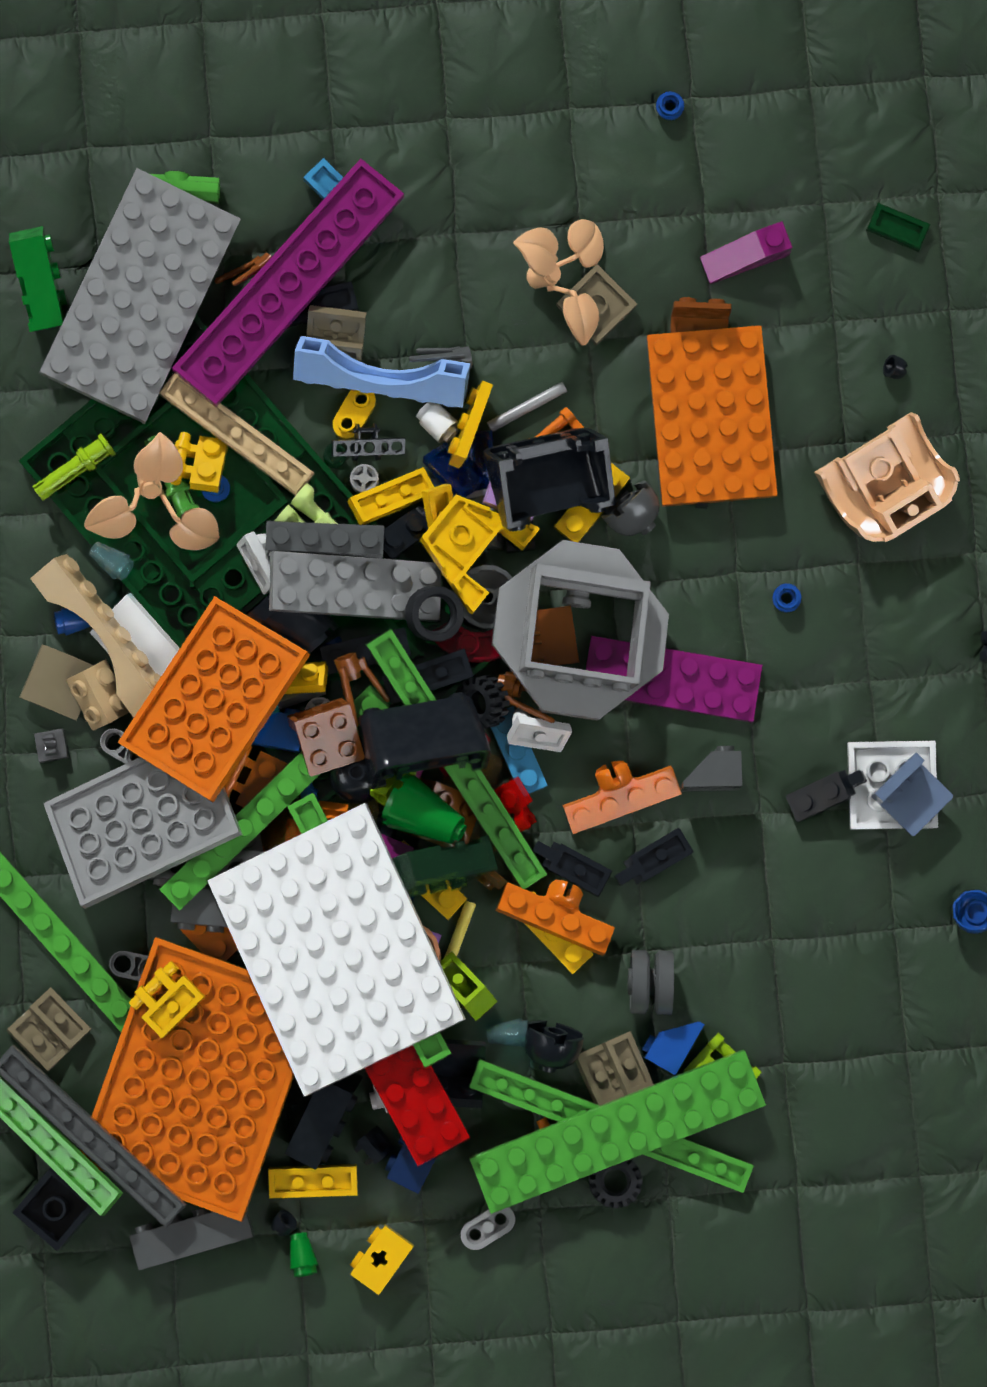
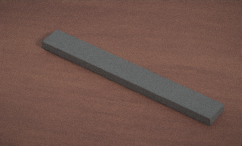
M12 1045L0 1058V1075L165 1228L170 1225L187 1205L180 1197L15 1045Z

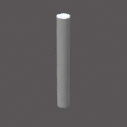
M560 382L486 423L490 431L494 432L566 393L567 389L563 382Z

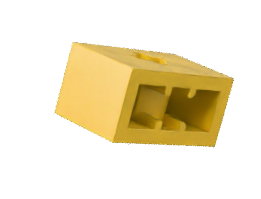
M386 1224L383 1229L375 1228L367 1240L371 1244L365 1254L359 1251L350 1263V1266L354 1268L350 1275L377 1295L382 1292L414 1247V1244ZM383 1250L386 1252L385 1259L388 1262L386 1264L381 1262L377 1266L373 1263L375 1257L372 1253L375 1251L379 1254Z

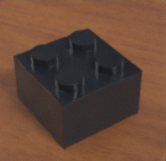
M50 1167L12 1213L56 1251H59L94 1212V1209Z

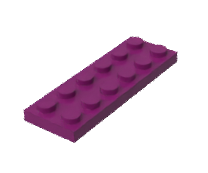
M591 636L586 670L627 676L630 642ZM665 648L663 671L624 701L753 723L763 665Z

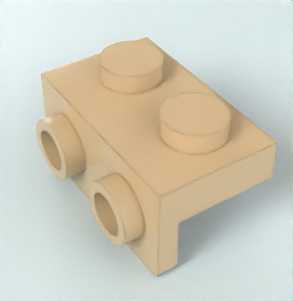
M107 659L67 679L71 693L77 700L84 718L92 730L105 726L129 713L128 709L116 695V678Z

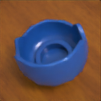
M981 890L964 891L953 902V919L960 929L971 934L987 931V893Z

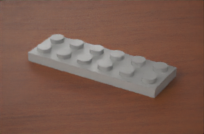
M272 551L270 553L269 611L406 620L405 608L410 596L418 589L426 586L441 587V571L433 562ZM430 597L422 603L419 609L420 621H440V597Z

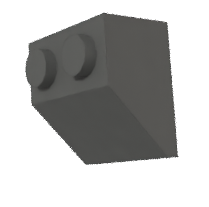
M717 746V749L712 751L680 785L681 792L738 791L742 787L741 751H734V746Z

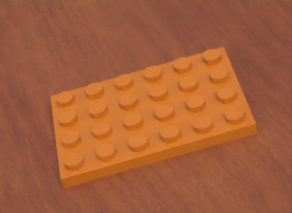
M762 325L647 335L662 507L777 497Z
M214 596L117 743L213 803L310 654Z

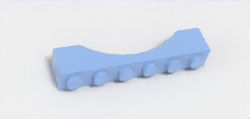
M300 336L295 349L293 380L302 381L306 384L328 385L336 389L346 388L358 390L362 393L387 395L391 398L400 397L413 399L421 403L431 402L443 404L446 407L463 408L468 390L470 363L441 359L416 369H382L351 358L329 340Z

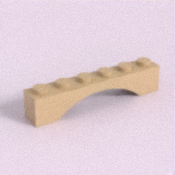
M67 554L53 558L30 579L47 602L61 605L76 613L99 635L107 648L113 664L116 678V695L131 715L135 717L161 676L155 673L148 663L147 656L138 650L131 641L130 633L124 627H121L114 618L112 609L103 603L96 594L95 586L86 580L79 571L77 562Z

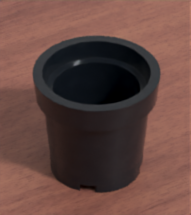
M269 595L247 615L306 650L309 654L331 634L328 630L329 628L334 632L339 627L330 615L269 611Z

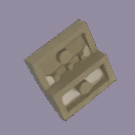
M310 305L306 337L329 340L339 350L351 358L362 362L367 312Z
M42 644L19 698L77 721L81 708L71 693L67 679L93 665Z
M49 988L6 1032L48 1073L91 1031V1028L52 988Z
M631 1031L580 1053L575 1061L593 1103L603 1105L654 1085Z

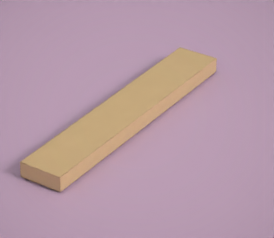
M176 373L171 376L160 390L159 395L293 495L296 496L302 487L314 476L313 471L220 403L215 407Z

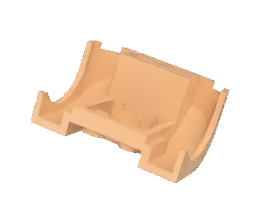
M910 412L887 427L888 430L843 458L838 457L814 472L840 518L859 537L872 542H887L938 512L952 501V497L957 490L958 481H960L959 474L956 468L947 464L933 448L923 430L918 414Z

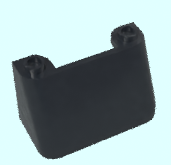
M576 428L493 446L483 451L502 526L509 531L525 529V525L531 522L530 517L577 506L589 509L591 513H599L605 511L608 506L616 505L608 438L593 429Z
M463 692L454 693L445 699L383 710L369 708L364 710L363 715L358 718V731L372 789L386 787V779L392 778L394 775L396 780H400L403 774L456 764L459 765L460 769L465 768L466 763L471 765L472 771L487 768L491 755L489 743L472 697L466 696Z

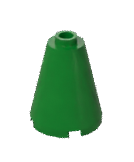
M411 773L405 774L400 779L404 784L400 789L394 787L385 804L382 817L387 820L383 821L382 825L452 844L455 840L460 841L467 828L464 824L465 818L418 777Z

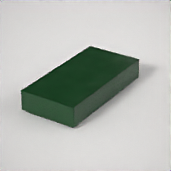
M877 203L866 231L919 252L931 224Z

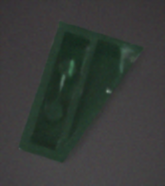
M489 835L480 837L465 844V841H459L454 843L455 846L441 848L439 845L406 852L392 858L410 897L427 893V890H430L431 894L440 893L448 890L447 887H450L451 891L460 890L468 887V881L497 870L498 867Z

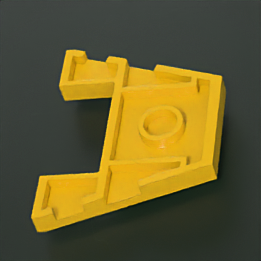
M456 494L420 538V542L466 610L472 615L490 592L466 574L469 568L497 533H501L523 551L540 528L530 523V525H525L526 528L523 530L509 531L502 526L499 513L490 510V507Z

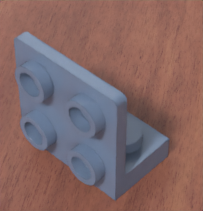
M917 752L871 796L912 837L953 798V794L922 765L925 760Z

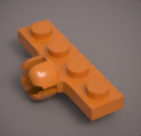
M613 761L611 764L616 777L612 778L606 764L601 766L595 773L599 790L592 795L562 805L571 832L576 834L681 795L682 793L673 767L670 765L640 777H633L626 762Z
M554 880L549 885L546 895L540 896L507 882L495 911L601 956L606 953L615 927L579 911L583 892L578 886L573 884L572 888L568 889L566 895L563 896L568 882Z

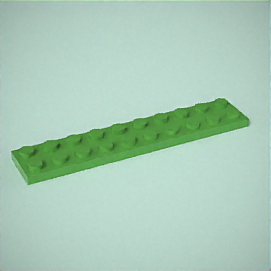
M743 1049L473 1155L469 1159L489 1211L492 1214L764 1107L766 1104L746 1051Z

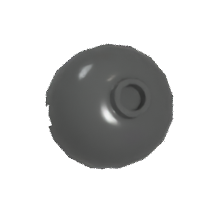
M643 480L636 483L634 486L637 490L634 492L624 491L615 499L616 505L608 506L604 511L607 515H603L602 519L616 533L624 536H634L638 533L646 535L656 526L654 520L659 514L660 503L658 496L647 481Z

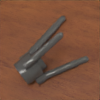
M460 346L452 348L416 349L417 354L427 355L409 357L410 362L446 359L470 363V369L473 368L469 346L461 348Z

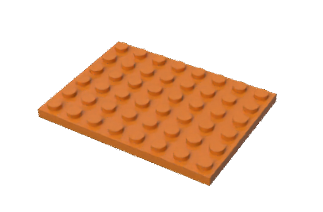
M155 937L137 989L141 985L145 986L155 977L154 973L160 967L164 968L170 961H173L179 968L171 976L173 980L177 982L186 975L206 997L162 1039L141 1018L149 1010L144 1003L138 1010L130 1006L92 1117L183 1201L242 1222L294 1078V1073L247 969ZM162 985L152 996L158 1001L168 989ZM80 1149V1151H81L99 1170L104 1171V1170L101 1169L90 1157H88V1156Z

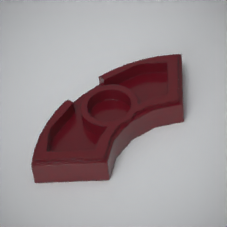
M447 623L441 625L440 627L434 629L433 631H438V630H440V629H443V628L446 626ZM460 627L459 631L452 638L442 642L434 641L447 654L465 649L469 662L485 663L501 659L492 646L494 629L482 633L471 632Z

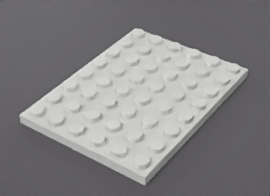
M366 803L207 880L304 1096L319 1091L466 1020Z

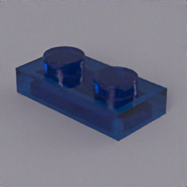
M445 442L423 457V464L442 484H451L454 496L457 494L465 498L481 488L482 480L465 462L459 469L449 465L452 454L448 453L449 445Z

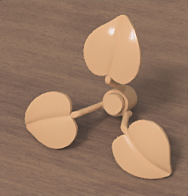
M586 219L577 220L572 223L568 230L567 239L569 247L574 254L557 262L558 257L556 256L558 241L549 229L540 227L526 231L513 244L522 253L530 267L527 271L529 285L534 289L547 287L548 292L556 291L571 296L563 301L564 318L581 346L586 345L594 334L599 322V311L595 301L586 293L577 295L576 291L555 286V284L561 278L559 267L579 258L583 267L590 268L601 260L604 243L598 226Z
M161 432L137 454L134 460L138 487L134 489L135 494L131 505L128 506V502L123 496L105 498L89 512L84 522V527L95 534L111 539L122 538L128 535L136 525V516L131 511L136 508L140 495L148 499H154L159 496L172 519L177 523L170 529L169 534L172 541L178 547L186 550H201L215 544L220 538L217 520L211 512L203 508H192L185 511L180 519L162 489L161 481L171 483L177 480L183 470V461L176 446Z

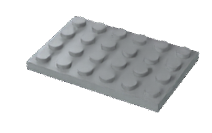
M140 757L43 803L80 906L84 909L243 835L224 787L212 803Z

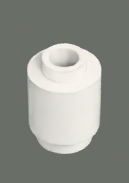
M427 402L416 415L420 420L419 424L438 443L444 440L446 442L451 441L459 431L456 428L458 421L440 404Z

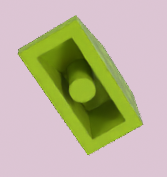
M452 951L441 960V966L458 1003L477 1021L498 1001Z

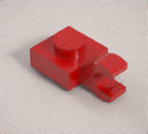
M519 776L493 789L507 812L514 814V821L520 832L530 828L532 824L537 822L534 814L527 806L533 800Z

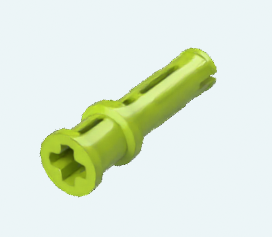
M102 433L97 435L98 439L87 447L77 449V455L32 486L42 501L86 470H95L96 465L109 455L112 457L116 455Z

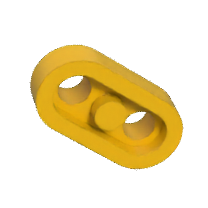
M350 390L333 420L334 432L340 439L354 438L352 429L355 428V424H359L360 428L364 427L376 405L374 393ZM359 395H364L367 398L364 404L356 402V398ZM350 420L352 421V426L345 429L342 427V422Z

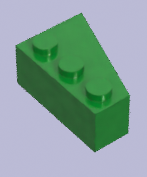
M43 226L9 233L11 254L23 294L21 297L23 305H26L29 317V332L61 326L64 321V306L68 305L65 289H59L57 279L61 278L58 262H52L50 252L54 251L51 234L45 235Z

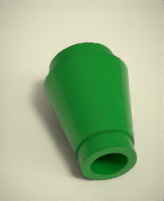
M307 1232L290 1235V1271H293L295 1278L316 1274V1266L319 1264Z

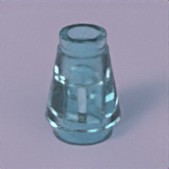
M100 542L95 543L89 552V556L112 579H125L134 565V561L130 559L129 554Z
M518 1018L488 1026L487 1037L489 1044L495 1043L524 1047L529 1020Z

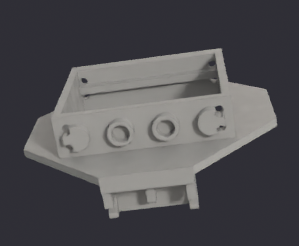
M562 540L499 587L492 646L538 705L539 711L598 721L663 671L669 613L650 590V581H644L620 549ZM540 585L635 600L627 676L531 662Z

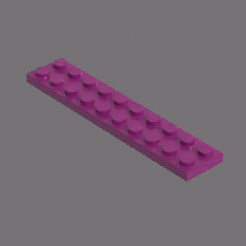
M360 158L172 367L173 372L217 407L403 200L404 193Z

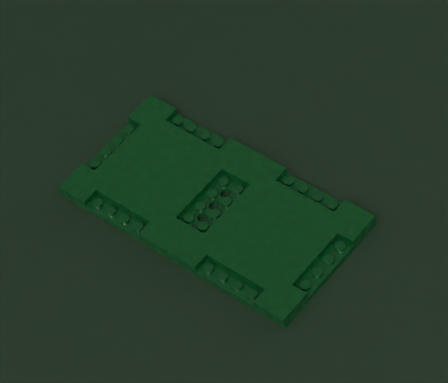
M197 315L188 330L172 367L207 329L206 325ZM172 367L166 377V380L162 388L168 382L171 376L175 373L173 372ZM246 374L223 399L221 404L314 472V476L308 484L315 491L314 502L325 513L328 512L331 518L338 524L359 525L347 502L353 495L252 378ZM159 394L145 424L91 399L18 461L38 483L76 456L77 449L87 447L98 439L97 435L102 433L116 455L113 457L109 455L99 462L95 470H86L49 496L51 500L179 648L214 596L248 615L269 593L263 595L236 544L244 535L253 531L256 535L266 534V521H275L287 505H290L306 523H314V521L290 504L295 495L228 446L222 473L230 484V492L227 498L221 502L214 503L208 501L200 490L189 489L194 503L198 504L200 508L211 512L217 520L220 538L215 544L201 550H186L178 547L172 541L169 534L170 529L177 523L172 519L159 496L154 499H148L140 495L136 508L131 511L136 516V525L128 535L122 538H106L88 531L84 527L85 519L89 512L103 499L111 496H123L127 500L128 506L131 505L135 494L134 489L138 487L134 460L137 454L146 446L144 441L161 432L174 445L179 440L181 432L189 433L191 435L190 443L198 445L199 436L217 438ZM186 457L185 464L193 466L195 458ZM182 478V480L186 481V483L190 482V479ZM161 481L162 489L164 490V493H166L165 490L167 488L165 486V483ZM168 499V501L170 502L172 508L174 509L175 513L177 514V512H176V510H175V508H174V506H173V503H172L171 499ZM373 521V522L368 523V524H366V525H378V524L376 523V521ZM401 554L396 559H394L409 561V559L404 554ZM231 571H238L242 575V581L237 586H230L226 583V576ZM440 598V621H420L424 628L433 631L447 623L450 614L448 604ZM330 615L339 627L334 632L331 628L328 629L331 634L310 653L306 663L323 662L319 647L338 636L341 637L342 641L403 627H405L411 653L409 658L414 665L447 655V653L438 647L434 641H426L415 636L408 628L406 620ZM462 623L461 627L469 630L468 627L464 623ZM493 661L485 663L470 662L474 677L471 678H475ZM378 664L369 665V669L387 693L382 680L385 674ZM363 670L360 671L361 677L349 682L353 700L369 685L378 693ZM339 673L327 676V694L320 697H324L329 701L339 698L345 700ZM463 681L431 692L436 700L448 698L450 695L458 692L456 690L458 686H463L461 684ZM310 700L288 708L303 711ZM388 702L389 708L404 706L402 702L393 705ZM264 747L271 756L287 764L299 754ZM329 771L321 773L312 782L314 789L318 790L317 795L320 801L329 802L337 796L329 780Z

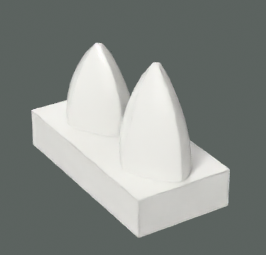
M253 531L244 535L236 546L263 595L270 592V559L265 554L266 534L256 535Z
M517 708L512 716V727L507 734V740L512 745L561 752L572 733V729L568 723L556 721L549 723L542 719L532 718L527 712Z

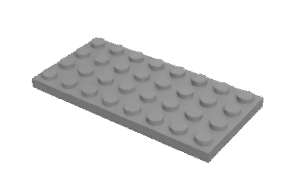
M136 168L39 374L145 424L241 218Z

